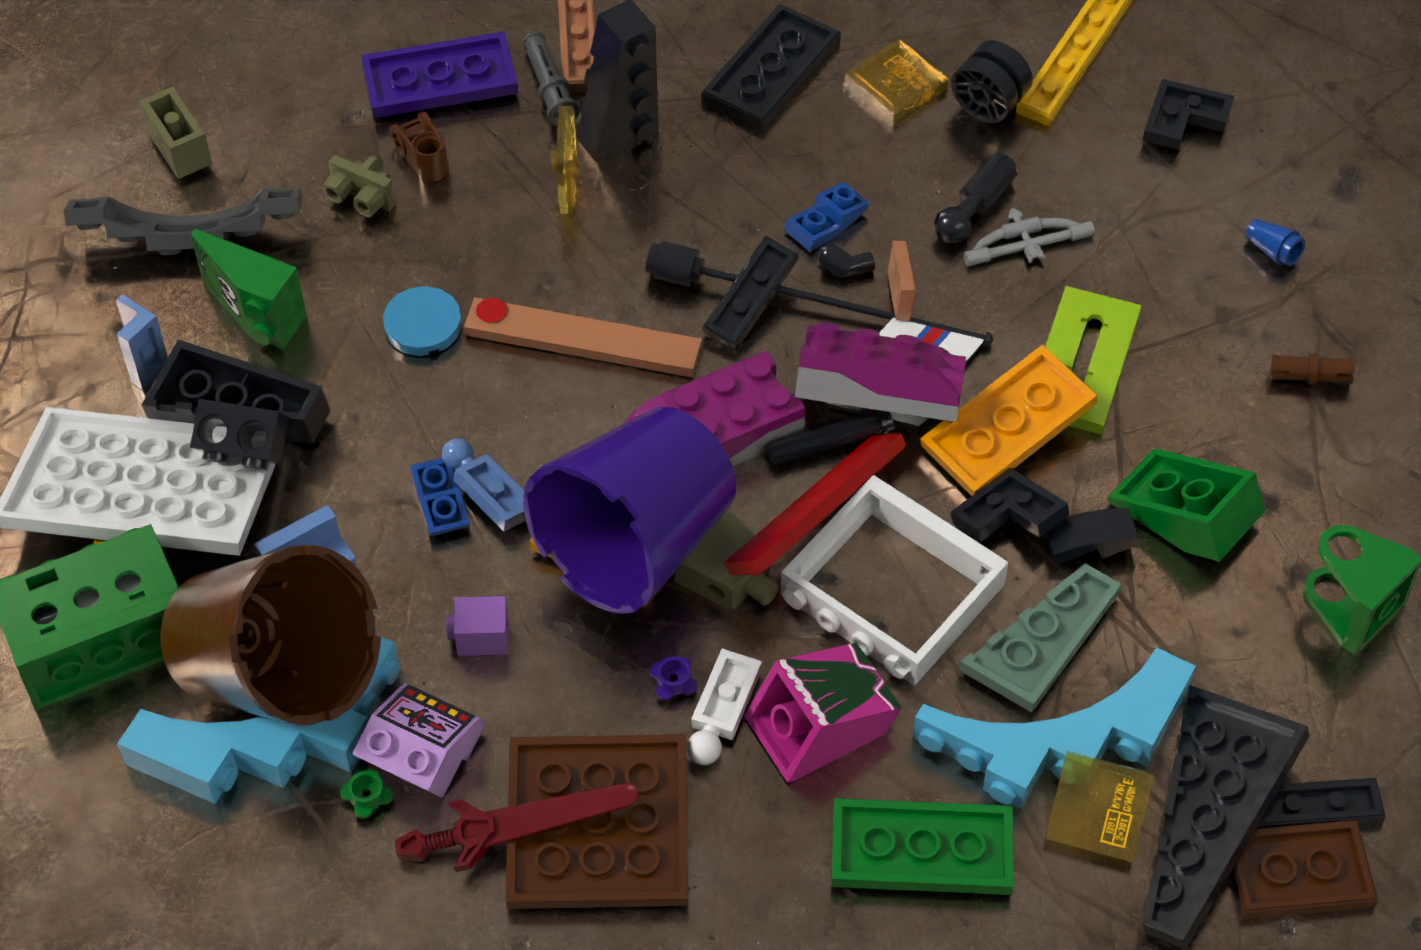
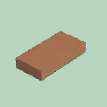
M892 241L887 273L896 320L910 321L917 289L909 247L906 241Z

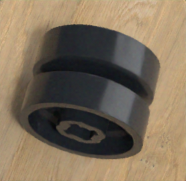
M989 40L981 43L954 72L951 78V89L959 105L968 114L983 122L997 123L1002 121L1030 90L1033 76L1028 63L1018 51L1003 42Z

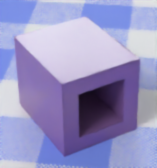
M506 596L455 598L454 614L447 615L446 630L447 639L455 640L457 656L508 655L509 616Z

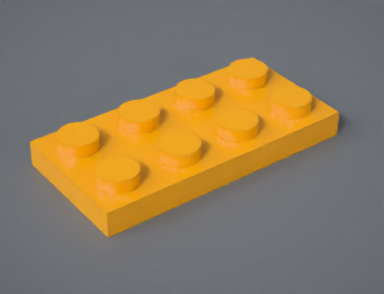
M1042 344L960 407L957 422L944 420L921 437V447L973 496L1009 468L1014 469L1096 405L1097 395Z

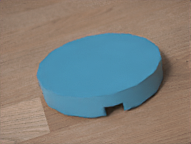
M428 286L410 288L397 294L387 304L383 314L384 330L391 345L403 353L416 356L429 355V351L438 349L440 352L448 348L458 338L462 327L460 308L453 296L439 288Z

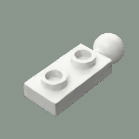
M721 649L691 718L692 728L701 730L695 732L687 742V753L693 762L699 765L712 764L719 758L722 750L721 741L718 736L733 740L762 671V661Z

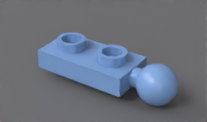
M453 438L446 442L442 449V459L449 467L455 470L453 481L503 531L526 521L523 507L524 490L488 454L474 459L473 447L467 440Z

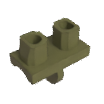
M334 155L329 160L330 176L323 185L327 199L339 204L350 194L355 197L353 199L354 208L360 214L367 217L373 216L380 208L390 212L396 205L395 200L391 197L392 179H390L389 173L383 171L384 162L381 158L372 155L365 162L356 160L353 163Z

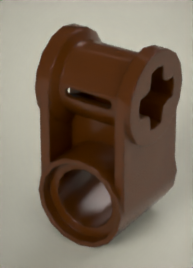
M426 112L418 113L416 119L400 126L397 124L389 126L390 136L395 148L407 160L421 180L435 182L446 177L449 172V163L445 140L435 128Z

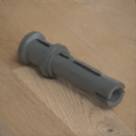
M531 32L524 37L523 46L527 51L540 83L538 89L539 98L547 105L546 113L551 124L556 126L568 125L579 116V105L570 96L571 87L569 82L564 77H561L546 43L545 35L541 32Z

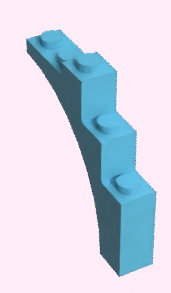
M381 637L377 666L367 689L347 712L336 719L312 725H292L262 716L243 721L203 723L171 719L140 709L117 743L124 763L131 768L216 804L224 791L227 792L232 788L238 775V769L281 788L285 787L292 775L296 776L301 771L305 763L306 754L351 773L360 759L352 753L368 723V719L378 708L379 696L385 686L393 684L399 674L401 664L398 660L395 642Z
M1156 647L1141 670L1112 695L1089 708L1069 715L1029 723L984 722L955 716L922 704L915 716L913 739L917 740L929 751L941 752L956 759L960 765L970 771L984 773V791L988 792L999 803L1005 805L1012 804L1023 809L1045 769L1051 771L1063 782L1076 783L1085 788L1107 748L1115 751L1119 757L1126 761L1138 762L1148 766L1188 693L1196 665Z

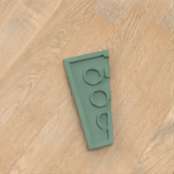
M1084 564L1049 591L1046 598L1034 608L1029 607L1018 615L1017 621L1003 632L998 631L986 640V645L975 654L970 653L964 657L959 663V670L1032 713L1119 595L1122 584L1093 567Z

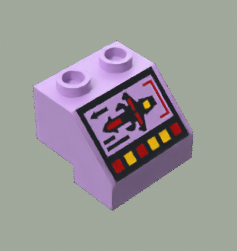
M404 683L371 715L352 754L443 799L462 759L468 761L486 722L469 712Z

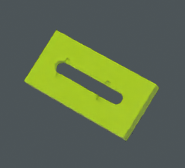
M1065 286L1045 347L1070 371L1072 370L1087 322L1091 319H1097L1102 322L1100 334L1084 380V384L1097 395V404L1069 426L1102 435L1142 305Z

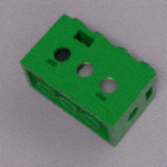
M151 524L141 528L130 529L115 538L99 544L88 545L70 555L48 560L38 567L0 579V625L35 711L164 661L160 639L162 619L170 599L179 588Z

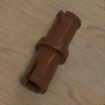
M1309 353L1308 357L1272 355L1271 380L1307 381V385H1316L1317 381L1353 384L1354 376L1352 374L1355 373L1354 358H1319L1318 353Z

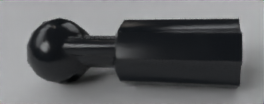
M998 152L990 155L959 191L960 204L957 207H947L937 214L934 220V231L939 239L945 243L955 244L969 235L971 216L974 213H985L1018 175L1015 168L1016 163L1008 155H1002Z

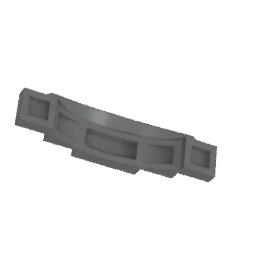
M301 188L262 189L257 195L246 202L224 211L196 216H171L142 211L120 203L111 197L70 200L64 209L66 226L77 225L78 229L81 230L95 229L100 227L101 224H105L106 238H118L119 242H135L145 236L147 251H158L161 255H174L180 253L182 249H194L191 232L194 228L224 240H228L229 232H234L235 236H251L256 234L258 230H262L266 220L265 215H270L275 220L292 218L294 214H299L303 202Z

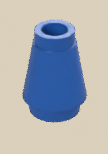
M1258 218L1249 224L1245 233L1246 239L1250 240L1277 265H1294L1305 249V240L1300 237L1298 231L1262 221Z

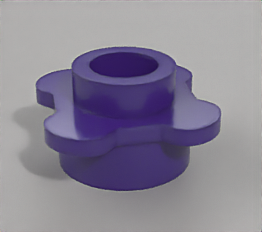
M670 656L651 667V676L656 679L658 685L656 688L658 698L670 700L674 695L682 693L692 695L697 691L698 683L691 676L692 663L689 659ZM671 677H678V680H677V681H671L670 678H671Z

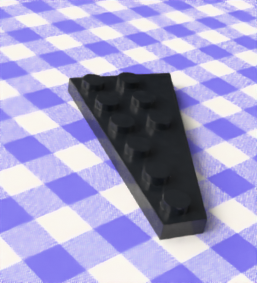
M1189 685L1187 695L1188 707L1186 717H1183L1181 725L1182 738L1179 753L1175 756L1167 796L1163 834L1159 837L1157 847L1159 855L1155 875L1151 877L1142 923L1145 933L1185 950L1310 737L1308 726Z

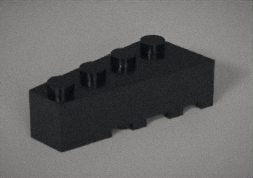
M627 0L603 11L597 17L590 54L594 59L590 68L586 69L584 78L588 85L586 97L580 98L578 111L582 114L581 120L574 125L573 135L595 162L659 132L656 28L633 0Z
M179 339L141 404L147 418L186 423L195 422L199 399L279 411L290 416L285 441L303 443L315 442L331 411L322 386ZM220 423L217 425L226 427L225 423Z

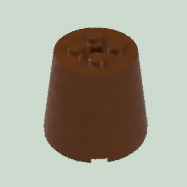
M291 546L205 572L186 581L174 593L164 612L160 636L162 655L166 667L175 682L188 694L198 699L292 725H312L323 721H331L347 712L360 699L373 677L381 644V635L375 636L373 609L378 608L367 581L361 572L344 556L321 546Z

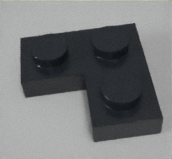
M1162 79L1142 141L1179 150L1187 123L1224 132L1234 96Z
M1011 468L950 512L952 523L980 542L1009 520H1013L1036 536L1041 537L1070 515L1067 502Z

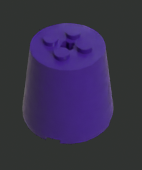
M657 407L541 466L526 482L523 494L524 514L530 534L543 558L550 554L565 573L560 579L573 592L603 610L621 614L632 613L653 599L731 507L736 495V479L727 453L705 425L682 410L672 407Z

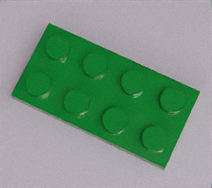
M834 798L831 887L1012 895L1014 889L1013 806Z

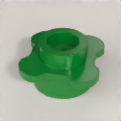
M372 769L356 773L340 790L342 799L349 801L354 806V813L359 818L370 817L375 808L381 804H389L393 799L392 789L384 787L379 773ZM370 791L371 794L369 796H363L364 792Z

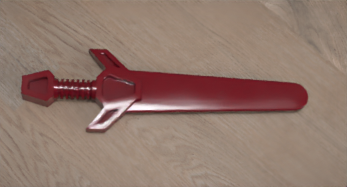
M623 783L485 812L480 811L463 800L447 803L453 811L461 816L456 822L455 828L428 835H423L415 829L395 840L396 854L402 861L424 862L430 851L433 852L461 845L464 850L457 860L454 870L460 872L472 869L490 846L629 807L637 801L639 791L632 783Z

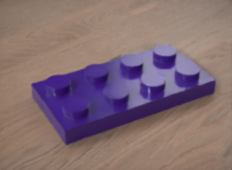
M505 31L361 55L373 118L519 93Z

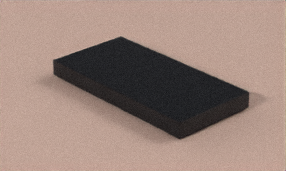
M779 4L703 89L701 101L763 131L841 41V32Z

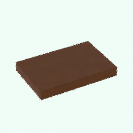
M1357 820L1256 829L1231 871L1241 920L1375 908L1378 903Z

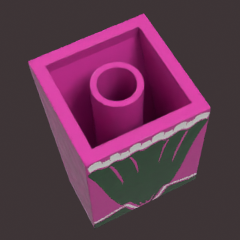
M856 642L776 660L744 717L787 783L884 736L902 707Z

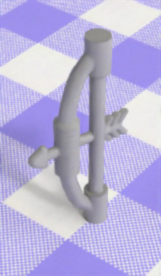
M1012 208L1008 218L1010 220L1014 219L1015 222L1004 224L1000 229L982 237L973 250L964 252V261L967 267L989 262L993 257L1024 250L1029 263L1034 258L1045 260V255L1040 246L1067 239L1075 241L1095 235V229L1091 221L1078 223L1066 218L1039 219V217L1021 220L1023 213ZM1042 228L1068 229L1035 238H1030L1029 236L1030 233L1039 232ZM1019 236L1023 238V241L990 249L987 247L1002 238L1006 240Z

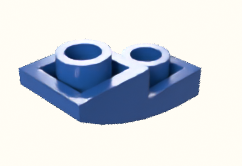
M843 181L818 193L814 206L788 218L784 230L811 252L849 227L868 209L869 202Z
M442 458L411 465L410 473L429 536L470 527L460 488L453 481V468L448 466Z

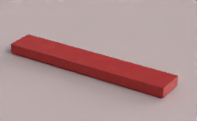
M902 434L870 436L724 561L729 575H760L905 449L906 443Z

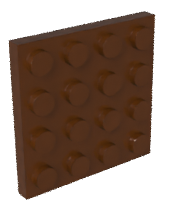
M686 734L510 737L508 807L623 783L635 785L639 791V796L635 804L629 807L507 841V909L688 906Z

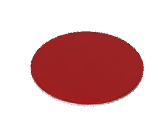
M497 298L484 299L476 307L478 318L488 323L500 321L507 313L506 304Z

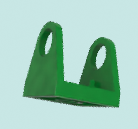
M1334 525L1322 533L1318 543L1319 556L1326 566L1317 568L1308 575L1304 585V593L1308 602L1340 645L1353 655H1356L1406 604L1421 567V556L1408 547L1356 527ZM1335 537H1348L1360 546L1361 555L1353 560L1339 559L1330 552L1328 542ZM1322 578L1335 579L1346 591V596L1340 601H1326L1315 592L1314 584Z

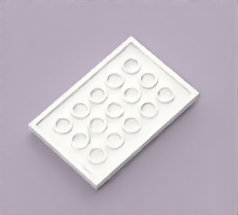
M46 407L0 498V528L109 540L122 535L130 529L141 528L151 524L161 547L240 556L275 464L267 463L266 470L242 466L241 458L228 456L227 463L203 460V452L190 448L194 423ZM216 426L214 428L212 436L215 443L224 439L227 432L226 427ZM256 431L252 437L254 449L264 445L266 441L265 431Z

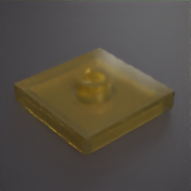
M559 106L557 149L551 150V170L557 174L560 214H573V211H575L578 163L575 110L573 106Z

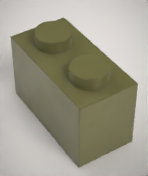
M174 87L139 101L146 130L178 179L212 165L205 133Z

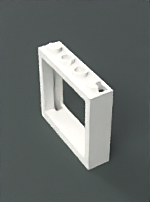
M873 475L781 572L780 595L783 596L784 600L791 607L797 610L802 609L814 617L826 631L836 632L848 640L850 644L857 642L866 656L870 655L882 663L891 675L899 679L904 678L915 686L1005 585L1008 561ZM871 515L977 584L916 654L809 582Z

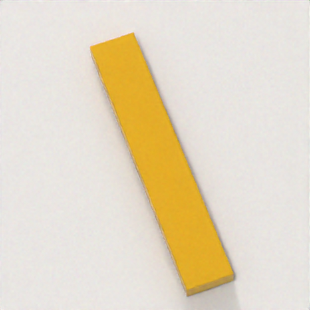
M1087 0L1033 79L1030 90L1017 103L1016 113L1049 126L1133 0Z

